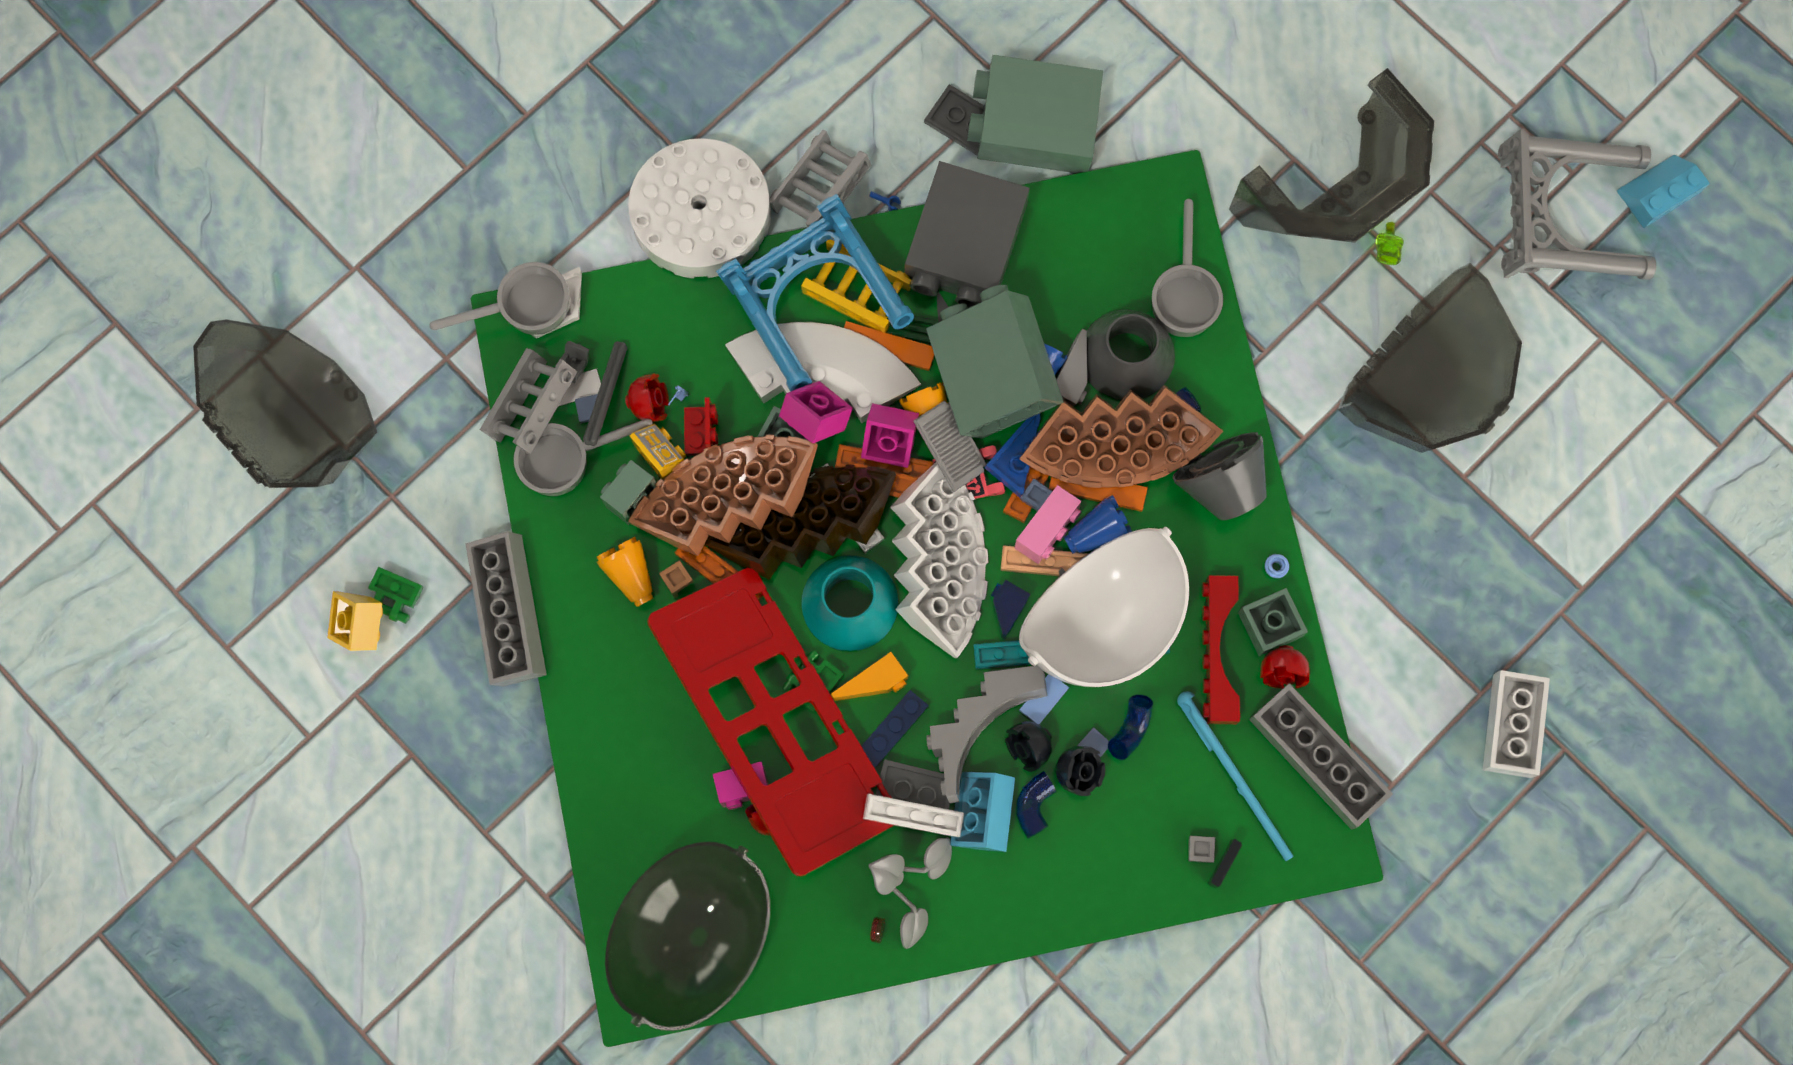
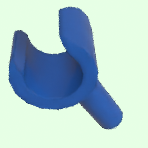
M872 191L869 194V197L886 204L889 211L898 210V208L891 206V203L901 204L897 196L888 198Z

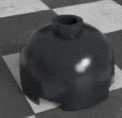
M1025 721L1014 725L1006 731L1009 735L1005 739L1007 749L1014 760H1017V758L1021 760L1025 765L1023 767L1024 770L1034 772L1048 761L1052 753V737L1046 728L1037 723Z
M1073 746L1060 755L1056 764V777L1063 789L1078 796H1089L1095 787L1102 785L1105 776V763L1101 762L1098 750L1087 746Z

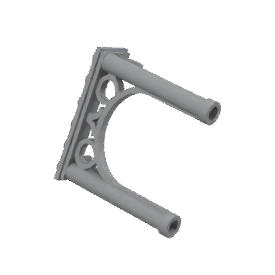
M1520 129L1500 145L1498 150L1500 168H1505L1509 165L1512 180L1510 185V194L1512 195L1510 214L1513 217L1511 238L1514 244V248L1503 255L1501 261L1504 278L1514 276L1518 272L1534 273L1539 271L1540 268L1637 276L1639 279L1645 280L1653 278L1656 272V260L1653 256L1583 250L1568 243L1553 225L1547 204L1550 181L1554 173L1561 166L1568 163H1587L1646 169L1651 161V149L1649 146L1637 145L1636 147L1535 137L1529 136L1525 129ZM1547 157L1562 159L1552 165ZM1533 161L1541 164L1545 172L1542 178L1536 177L1533 174ZM1530 184H1540V186L1535 188L1533 195H1531ZM1531 209H1532L1533 212L1535 213V217H1540V218H1537V219H1535V220L1532 221V220H1531ZM1535 226H1540L1547 234L1544 243L1536 240L1534 236ZM1553 242L1560 250L1547 249V247Z

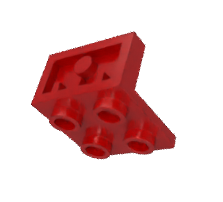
M705 397V407H684V450L686 456H696L703 453L704 449L715 444L718 446V433H716V427H714V425H718V411L716 410V405L711 403L710 397Z

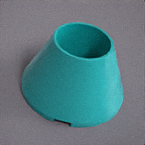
M847 555L826 561L811 574L803 590L802 612L809 630L820 642L836 650L859 651L875 645L888 634L897 616L895 609L898 607V595L893 580L879 564L864 557ZM845 580L859 581L871 591L873 595L872 603L859 616L851 618L838 616L826 604L827 595L833 586Z

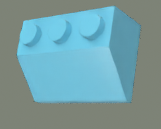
M1673 155L1624 185L1617 192L1642 227L1645 228L1700 194L1710 183L1696 164Z
M962 772L959 785V802H955L954 811L963 812L964 817L960 837L951 836V846L1006 852L1015 777L998 773Z

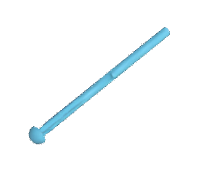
M1189 691L1182 692L1177 699L1178 705L1184 711L1209 752L1212 750L1215 752L1237 785L1239 794L1244 797L1284 860L1291 859L1293 854L1192 701L1191 698L1195 695Z

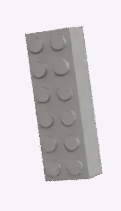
M507 531L465 543L489 684L505 687L546 676L522 535Z
M1290 683L1249 719L1351 830L1359 827L1393 795Z

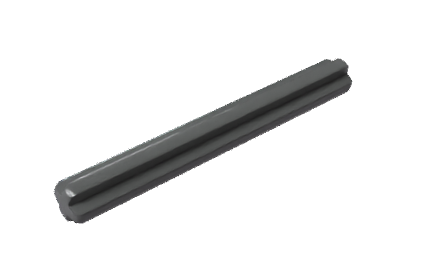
M616 341L613 345L583 441L588 446H595L598 442L627 351V346L624 342Z

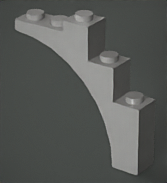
M1039 666L984 672L985 681L980 682L982 696L957 699L958 708H954L955 723L930 726L931 735H927L928 750L933 751L935 757H939L940 772H944L945 780L941 781V791L943 796H947L949 803L959 802V785L963 765L970 748L981 732L995 718L1010 708L1029 700L1047 696L1045 673Z

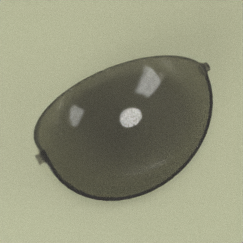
M699 842L678 848L653 864L636 881L625 896L609 932L605 953V968L612 995L617 1003L632 1015L631 1023L635 1026L640 1027L641 1024L645 1023L655 1029L675 1031L697 1025L724 1007L735 996L751 974L761 954L768 932L770 895L763 873L747 857L746 854L749 850L740 845L738 849H734L717 842Z

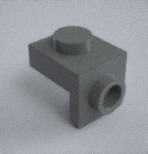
M567 341L565 353L561 359L578 371L572 381L575 383L588 365L589 349L580 344Z

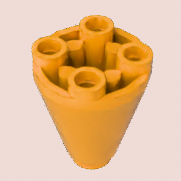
M633 537L618 545L620 550L616 551L615 548H612L596 557L598 559V566L630 602H634L636 607L653 599L651 594L653 590L640 540L637 541L636 537Z

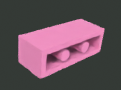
M1057 485L1017 538L1015 549L1037 564L1043 558L1047 560L1054 550L1052 546L1056 540L1061 541L1068 531L1067 525L1070 521L1075 523L1082 512L1079 510L1081 501Z

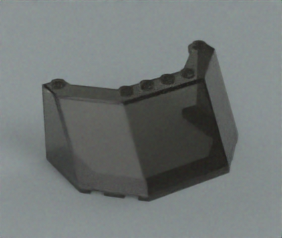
M1387 68L1368 83V87L1373 93L1369 101L1360 108L1357 114V119L1361 124L1358 167L1304 209L1300 210L1295 207L1259 165L1240 180L1229 210L1243 227L1286 235L1355 243L1429 186L1433 146L1432 134L1434 131L1433 118Z

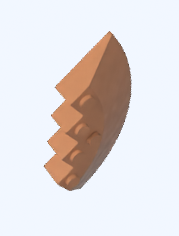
M1165 385L1162 386L1150 403H1147L1132 390H1129L1116 408L1096 394L1082 413L1063 399L1064 403L1055 408L1019 459L1033 469L1067 483L1095 488L1126 487L1156 480L1185 466L1211 446L1223 430Z
M775 435L763 437L744 436L719 446L715 444L704 449L703 453L694 456L690 460L688 458L676 465L672 469L673 472L663 480L660 479L647 497L644 496L628 522L679 549L698 556L709 535L730 543L740 522L761 530L771 509L793 517L803 497L818 445L817 443L812 444L808 440L797 437H775Z

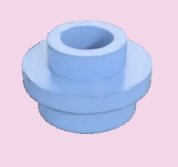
M1273 554L1265 561V571L1272 578H1281L1287 574L1289 562L1283 555ZM1278 563L1281 567L1280 570H1274L1272 564Z

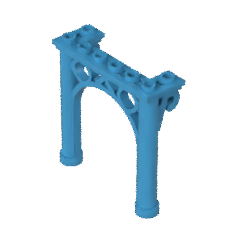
M837 194L826 198L820 205L816 206L823 216L822 219L811 223L808 228L798 234H794L780 246L772 248L766 255L752 261L744 269L735 258L725 263L716 271L731 293L736 295L786 378V385L790 391L812 384V380L777 324L776 305L786 285L802 271L822 263L837 262L847 264L856 269L863 277L894 329L904 328L914 319L911 309L904 305L850 221L852 218ZM827 240H834V245L829 253L817 252L819 245ZM842 244L844 245L850 256L839 253ZM810 249L813 256H809V254L802 255ZM786 265L782 270L784 274L781 276L777 270ZM769 277H776V282L772 289H760V285L764 280ZM759 297L769 298L767 310L762 304Z

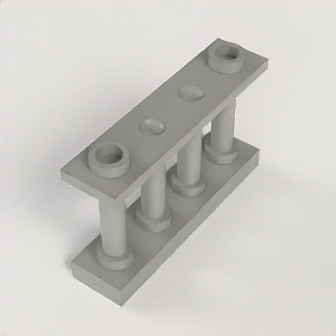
M822 130L819 135L813 138L811 146L780 187L771 194L770 205L773 211L778 214L784 206L806 219V225L809 227L811 223L819 221L823 216L818 208L811 212L789 199L794 191L798 188L820 201V204L826 198L837 194L842 203H844L871 167L868 155L859 151L856 156H848L831 146L827 131ZM823 153H826L847 165V168L842 175H837L816 162ZM811 170L834 183L829 192L823 193L804 182L803 179Z
M526 348L479 430L500 443L505 435L513 437L514 444L531 454L578 371L562 359L559 360L555 368L548 366L544 358L535 351ZM540 373L550 376L544 388L534 385ZM528 394L538 396L532 409L522 406ZM517 414L526 417L520 430L510 426Z

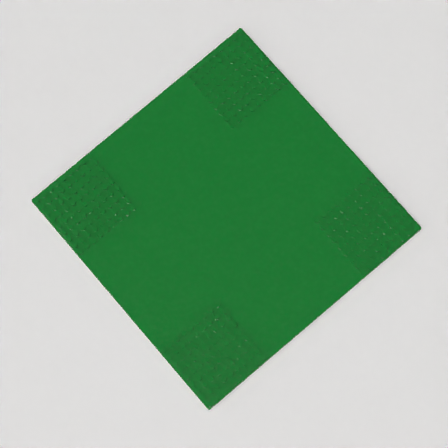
M1198 150L1022 184V186L1030 188L1028 203L1001 285H1007L1009 291L1029 297L1044 344L1063 352L1062 355L1068 354L1077 334L1082 329L1087 331L1098 318L1109 312L1130 309L1141 311L1154 317L1152 291L1156 281L1168 269L1183 265L1184 201L1191 199L1193 201L1192 265L1207 270L1216 278L1222 289L1223 306L1218 318L1204 332L1191 337H1179L1169 333L1174 345L1175 359L1172 372L1164 385L1223 430L1211 446L1201 453L1202 456L1215 450L1213 445L1231 437L1249 432L1261 434L1264 446L1267 497L1257 507L1238 517L1219 520L1176 485L1173 475L1177 470L1156 480L1135 484L1148 487L1143 510L1140 512L1122 507L1117 508L1116 511L1122 510L1128 521L1124 526L1129 525L1132 532L1146 528L1163 529L1167 527L1172 532L1170 539L1181 553L1187 569L1189 580L1188 607L1181 629L1169 647L1170 653L1164 654L1154 665L1140 675L1119 684L1102 687H1083L1063 682L1069 689L1039 724L1051 734L1052 753L1048 761L1034 772L1024 770L1023 767L1025 765L1019 758L1017 760L1012 758L1005 743V739L1009 737L1006 732L1009 728L1021 722L1031 721L1019 711L1024 703L1010 708L995 718L981 732L970 748L962 772L998 773L1015 777L1006 852L986 851L952 846L949 866L939 878L930 879L928 872L903 871V881L896 888L916 906V910L923 908L928 913L927 929L911 948L905 949L903 947L900 936L901 921L906 913L911 912L910 907L893 891L887 895L877 892L869 864L885 856L898 854L904 859V867L923 868L925 867L924 856L929 845L939 838L948 837L951 841V836L895 825L804 876H796L790 870L771 835L760 834L752 828L745 813L746 808L752 804L751 801L742 802L743 807L728 810L727 807H723L719 803L713 774L730 770L731 767L647 623L650 614L713 583L676 556L677 547L632 524L628 525L607 509L600 496L602 495L601 490L608 482L612 483L617 477L618 469L624 463L628 464L630 460L653 476L656 483L661 479L635 448L630 436L586 451L587 466L583 479L573 490L559 496L542 495L527 487L518 477L514 467V453L517 446L513 443L514 438L505 435L501 443L496 441L511 529L513 533L522 535L547 674L546 676L538 677L601 1034L605 1047L748 1018L1372 884L1383 880V873L1369 818L1359 827L1351 830L1249 720L1282 689L1265 685L1263 678H1260L1262 660L1268 653L1258 656L1238 612L1246 605L1287 588L1308 632L1302 638L1286 645L1292 646L1293 649L1301 652L1309 662L1310 669L1309 683L1301 688H1296V684L1291 686L1351 748L1204 165ZM925 204L853 218L850 221L877 263L896 273L897 271L905 273V262ZM806 228L764 237L759 250L742 265L743 269L752 261L766 255L772 248L780 246L789 240L791 236L800 233ZM826 241L819 245L817 252L829 253ZM811 249L802 254H809V256H813ZM651 259L583 272L580 319L537 339L531 334L516 329L503 317L501 312L474 319L490 410L526 348L535 351L547 361L546 365L555 367L565 353L567 341L580 344L589 349L588 365L582 373L597 369L600 382H602L614 343L616 341L624 342L627 346L599 436L642 421L635 417L631 410L627 408L625 398L628 395L631 383L638 377L648 374L659 375V382H664L666 385L669 402L678 391L675 389V386H680L688 392L687 395L689 396H686L683 401L675 397L669 406L664 405V413L667 414V417L662 421L653 422L659 429L663 427L672 438L669 442L674 448L678 445L684 453V407H705V397H710L711 403L716 405V410L718 411V425H714V427H716V433H718L719 446L734 441L735 438L744 436L757 437L773 407L781 409L786 396L784 391L763 404L725 346V344L756 329L736 295L731 293L719 276L708 278V276L694 278L678 276L672 271L659 267ZM836 262L824 282L825 288L831 291L836 290L849 265ZM824 263L812 266L795 276L783 289L776 305L777 324L816 322L844 328L846 321L868 327L802 293L801 285L805 278L811 281L816 279ZM786 265L777 270L781 276L784 274L782 270ZM858 271L844 294L845 298L852 302L859 298L866 285ZM769 277L764 280L760 285V289H772L775 285L776 277ZM901 288L898 295L904 305L908 306L915 316L938 320L937 295L926 296L912 289L907 291ZM498 290L472 295V310L498 303ZM938 290L948 307L958 305L955 301L956 294ZM872 293L865 305L866 309L875 312L879 310L880 304ZM759 297L762 304L767 310L769 298ZM915 322L910 323V325H915L918 327H930L929 325L919 324ZM895 329V330L905 331V332L914 333V334H919V335H923V336H928V334L918 333V332H914V331H909V330H904V329ZM1124 333L1116 335L1109 340L1112 352L1123 361L1136 363L1151 356L1148 345L1137 335ZM935 355L930 371L905 364L921 383V386L902 398H906V396L925 388L935 387L943 382ZM540 373L534 385L544 388L550 376ZM1087 380L1084 388L1087 394L1082 403H1077L1074 408L1082 413L1096 394L1114 408L1121 401L1115 400V398L1104 393L1101 394ZM1159 390L1143 400L1150 403ZM528 394L522 406L532 409L538 396ZM899 400L888 406L904 410ZM575 401L558 406L549 423L560 424L570 428L584 442L583 438L588 422L580 424ZM1057 406L1041 412L1036 434ZM852 410L845 431L816 442L818 446L810 472H814V468L822 467L825 464L835 468L839 444L863 448L867 420L861 423ZM517 414L510 426L520 430L526 417ZM1025 420L983 439L972 437L978 450L993 445L998 452ZM916 429L911 458L933 462V455L919 430ZM686 456L684 460L687 458L690 460L694 456ZM984 459V460H985V462H986V464H987L991 459ZM983 467L987 486L1000 482ZM1051 476L1048 477L1044 484L1047 488H1049ZM1005 485V493L1002 495L973 500L977 513L981 514L985 530L983 531L985 548L988 549L985 581H988L986 597L985 600H982L980 608L981 615L979 621H976L971 632L973 634L958 658L952 657L912 628L898 612L888 634L875 645L859 651H841L823 644L811 633L804 620L802 594L807 580L820 565L840 556L853 555L864 557L876 562L885 569L895 584L898 606L909 594V591L894 576L908 559L892 542L906 525L890 508L898 497L889 495L877 527L884 540L866 554L856 541L846 538L834 556L814 549L802 568L782 561L770 580L760 576L767 588L766 590L772 600L775 601L805 651L806 657L811 650H814L820 655L814 662L816 665L820 666L824 659H826L844 673L843 678L831 693L890 652H892L908 675V679L905 681L907 685L897 692L892 690L884 694L834 701L861 746L910 690L929 706L884 758L885 760L944 774L939 769V757H935L933 751L928 750L927 735H931L930 726L955 723L954 708H958L957 699L982 696L980 682L985 681L984 672L1033 666L975 669L973 645L1019 641L1020 630L1028 613L1044 592L1060 577L1001 571L1003 546L1015 547L1017 538L1037 513L1032 508L1025 523L1003 513L1013 493ZM1076 497L1081 501L1079 510L1082 512L1075 523L1070 521L1067 525L1068 531L1100 502ZM633 537H636L637 541L640 540L653 590L651 592L653 599L636 607L634 602H630L598 566V559L596 557L612 548H615L616 551L620 550L618 545ZM1064 538L1061 541L1056 540L1052 546L1056 551L1071 552ZM706 546L708 549L714 552L717 556H719L721 559L727 562L738 572L744 569L743 567L739 566L738 564L734 563L733 561L714 551L710 547ZM1094 550L1087 551V552H1083V553L1089 554V553H1091V552L1094 551ZM1273 554L1283 555L1289 562V570L1281 578H1272L1265 571V561ZM680 560L692 578L693 583L677 592L679 596L674 598L659 573ZM1278 563L1272 564L1274 570H1280L1281 567ZM1209 575L1238 576L1239 600L1232 607L1224 622L1220 637V657L1224 673L1230 685L1240 697V722L1236 725H1208L1293 854V857L1287 861L1284 860L1244 797L1239 794L1237 785L1213 750L1209 752L1177 703L1178 696L1182 692L1189 691L1195 696L1191 699L1202 716L1203 703H1207V693H1203V678L1207 679V669H1203L1202 666L1203 654H1206V645L1202 644V632L1206 630V621L1202 620V607L1206 606V597H1202V583L1206 582ZM845 580L832 587L827 595L826 604L836 615L851 618L861 615L869 608L873 595L863 583L855 580ZM764 597L759 601L761 606L768 604ZM776 655L754 666L757 675L772 698L786 693L782 686L787 681L786 677L790 673L793 674V671L783 655ZM799 656L794 658L797 666L801 664ZM732 677L708 690L726 721H731L755 708L737 677ZM802 704L783 714L786 724L809 761H815L837 749L836 743L817 711L813 713ZM838 721L832 723L838 735L844 733ZM759 726L737 738L750 764L762 762L765 767L768 784L792 773L789 763L766 726ZM1095 728L1112 743L1100 757L1101 762L1105 763V776L1102 785L1095 787L1090 792L1091 795L1078 796L1063 789L1056 777V764L1064 751L1077 746ZM884 759L875 768L879 777L881 775ZM877 786L871 789L874 795H876ZM950 803L949 810H955V803ZM1189 836L1215 837L1214 863L1188 861ZM1236 839L1242 843V846L1220 887L1214 888L1207 883L1230 841Z

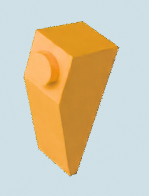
M890 652L831 693V697L834 701L889 693L892 690L897 692L907 685L905 681L908 679V675L892 652Z

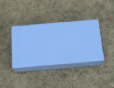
M1049 674L1045 678L1047 696L1026 701L1019 709L1022 714L1037 724L1043 721L1069 689L1062 681Z

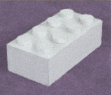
M1503 670L1493 674L1483 761L1484 771L1527 778L1540 775L1550 678Z

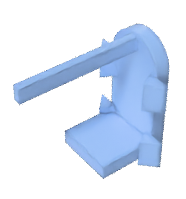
M675 386V389L678 391L668 405L672 403L675 397L683 401L686 396H689L687 395L688 392L680 386Z

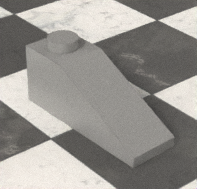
M1084 329L1077 334L1067 354L1068 358L1056 376L1062 399L1073 407L1077 403L1081 404L1087 394L1084 390L1087 384V331Z

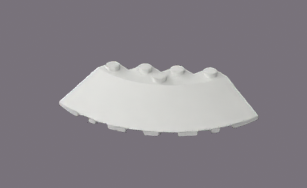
M816 322L778 324L804 370L810 376L812 383L820 381L853 407L852 410L861 423L867 420L872 403L888 407L921 386L915 375L897 356L867 336L831 324ZM757 330L744 334L725 344L763 404L782 391L785 394L791 392L786 385V378Z
M936 462L910 485L890 507L906 524L892 542L908 558L894 574L898 581L909 591V594L895 610L912 628L952 657L958 658L973 634L971 632L976 621H979L982 600H985L988 581H985V567L988 563V549L985 548L983 531L985 530L982 517L976 511L973 502L975 498L972 492H968L966 485L953 492Z

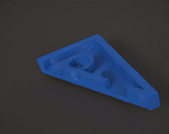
M1041 413L1026 419L985 466L989 473L1019 498L1024 493L1025 481L1030 467L1019 458L1036 436Z

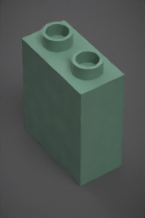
M992 55L989 71L977 70L974 83L973 98L985 99L983 114L971 113L967 141L979 143L977 159L1071 173L1087 172L1094 154L1103 70Z
M997 285L980 293L982 302L968 308L966 304H958L940 312L942 321L926 328L959 433L962 436L983 439L1064 403L1029 297L1009 291L1007 285Z

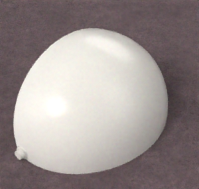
M1167 527L1163 529L1146 528L1129 532L1092 551L1062 574L1034 604L1021 627L1019 643L1029 656V663L1033 666H1039L1043 671L1060 681L1083 687H1102L1119 684L1140 675L1154 665L1166 653L1177 637L1185 619L1189 600L1187 569L1181 553L1170 539L1172 532Z

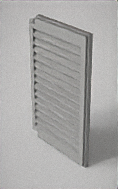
M945 401L941 402L913 421L953 492L984 472L983 467L987 464L972 437L960 435L950 402L948 404Z

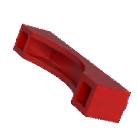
M1209 575L1206 582L1202 583V597H1206V606L1202 607V620L1206 621V630L1202 632V644L1206 645V654H1203L1202 666L1203 669H1207V679L1203 678V693H1207V703H1203V717L1207 718V724L1236 725L1240 722V697L1232 688L1224 673L1220 657V637L1230 610L1239 600L1238 576Z

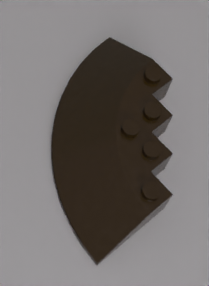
M846 465L843 468H833V466L814 468V472L809 473L803 497L793 517L771 509L761 530L740 522L730 543L709 535L705 545L744 569L752 568L759 576L769 580L782 561L802 568L814 549L834 556L846 538L866 545L879 525L896 473L872 466L855 468L854 465Z

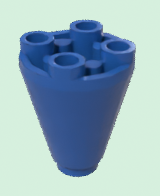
M1113 495L1103 499L1068 531V535L1064 539L1072 554L1095 550L1119 536L1132 532L1129 525L1124 526L1128 521L1122 510L1116 511L1119 506Z

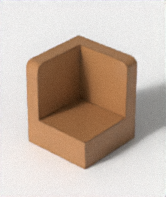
M680 560L659 573L674 598L679 596L677 592L693 583L692 578Z

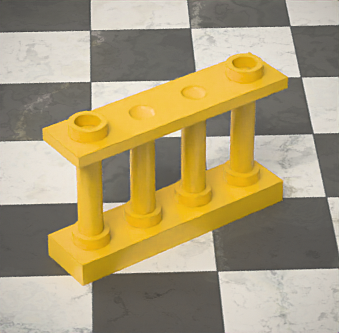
M834 240L826 241L827 250H831ZM842 244L839 253L850 256V254ZM836 262L824 263L816 279L811 281L805 278L801 285L803 294L872 329L887 333L889 320L882 307L880 306L879 310L875 312L866 309L865 304L872 294L867 284L859 298L854 300V302L845 298L844 294L857 273L856 269L849 266L839 286L833 291L825 288L824 282ZM879 264L888 280L893 283L892 286L897 294L901 288L910 291L912 280L909 279L910 277L901 271L896 273Z

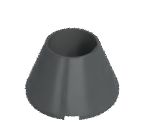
M1122 309L1101 316L1088 328L1087 380L1098 392L1121 401L1128 391L1132 390L1142 399H1145L1155 394L1167 382L1174 366V345L1169 333L1154 317L1141 311ZM1124 333L1137 335L1146 342L1151 356L1136 363L1123 361L1112 352L1109 340L1116 335Z
M1257 432L1240 434L1213 445L1215 450L1204 456L1200 453L1188 464L1177 469L1173 475L1174 482L1219 520L1232 519L1254 509L1267 497L1263 438Z

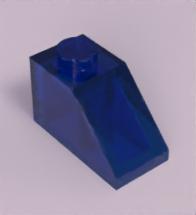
M1007 580L1002 585L998 583L991 594L994 597L992 606L999 632L1003 639H1006L1031 595Z

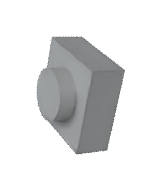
M1189 836L1188 861L1214 863L1215 837Z

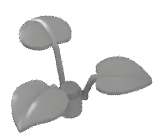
M948 837L939 838L929 845L924 856L925 867L923 868L904 867V859L898 854L885 856L869 864L877 892L887 895L893 891L910 907L911 912L903 916L900 926L901 942L905 949L911 948L925 933L928 926V913L923 908L916 910V906L896 886H899L903 881V871L928 872L930 879L939 878L946 871L951 860L952 846Z

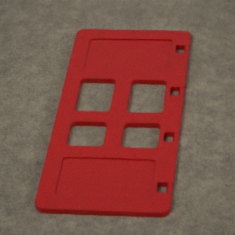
M746 568L650 614L647 623L790 870L796 876H804L895 826L863 819L867 794L874 795L871 790L872 788L877 786L883 797H892L888 794L881 778L854 733L845 722L842 713L814 666L811 665L806 657L805 651L775 601L772 600L760 576L752 568ZM762 593L768 604L761 606L755 595ZM781 654L786 659L800 685L776 698H772L757 675L754 666ZM798 656L806 667L802 670L798 668L794 661V658ZM732 677H737L755 708L731 721H726L708 690ZM806 702H810L814 706L837 745L836 750L815 761L807 759L783 718V714ZM836 721L839 722L844 730V733L838 735L832 725ZM762 725L768 728L792 769V773L769 785L761 783L737 741L738 737Z

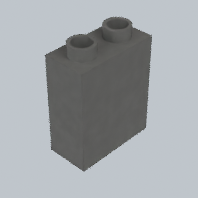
M939 161L905 262V274L912 280L910 288L926 296H936L938 290L956 294L955 301L958 304H966L968 308L981 303L980 293L982 291L1002 284L1027 207L1030 188Z

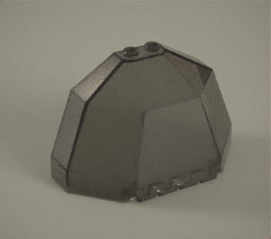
M1469 263L1456 269L1418 302L1411 310V317L1406 315L1395 327L1399 333L1392 331L1381 344L1383 349L1378 348L1367 360L1368 366L1363 365L1353 377V380L1347 385L1338 410L1355 426L1422 453L1483 433L1487 434L1495 426V419L1508 411L1510 408L1508 404L1514 398L1522 341L1489 280Z
M228 319L211 321L193 345L196 405L204 412L202 421L212 433H217L216 437L228 451L233 450L231 454L243 468L248 467L247 473L257 484L262 483L265 487L269 488L320 487L332 484L363 452L377 434L365 394L333 359L287 330Z

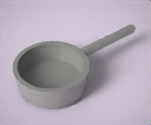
M1191 199L1184 201L1183 265H1178L1165 271L1156 281L1152 291V310L1155 319L1168 333L1179 337H1191L1204 332L1218 318L1223 306V293L1216 278L1207 270L1192 265L1193 201Z
M541 262L523 263L511 269L502 279L497 292L498 303L432 321L430 329L438 330L501 312L503 317L519 331L531 335L545 334L556 329L567 316L570 304L568 286L562 274L554 267Z
M644 419L601 435L595 446L586 445L573 430L564 425L548 423L531 454L516 446L514 453L516 473L527 487L539 494L546 496L566 494L573 490L584 477L587 466L586 451L629 436L633 432L653 425V421L651 419Z

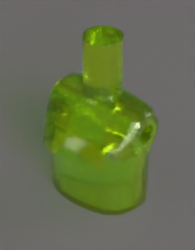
M1393 222L1386 223L1385 233L1378 234L1376 238V260L1386 265H1397L1400 263L1404 240L1395 235V223Z

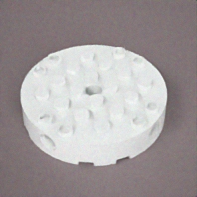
M698 138L671 144L647 160L637 173L630 189L629 216L641 249L656 265L672 271L678 276L687 278L719 276L716 271L725 263L735 258L742 266L759 250V246L769 230L771 205L765 178L757 164L746 153L726 142Z

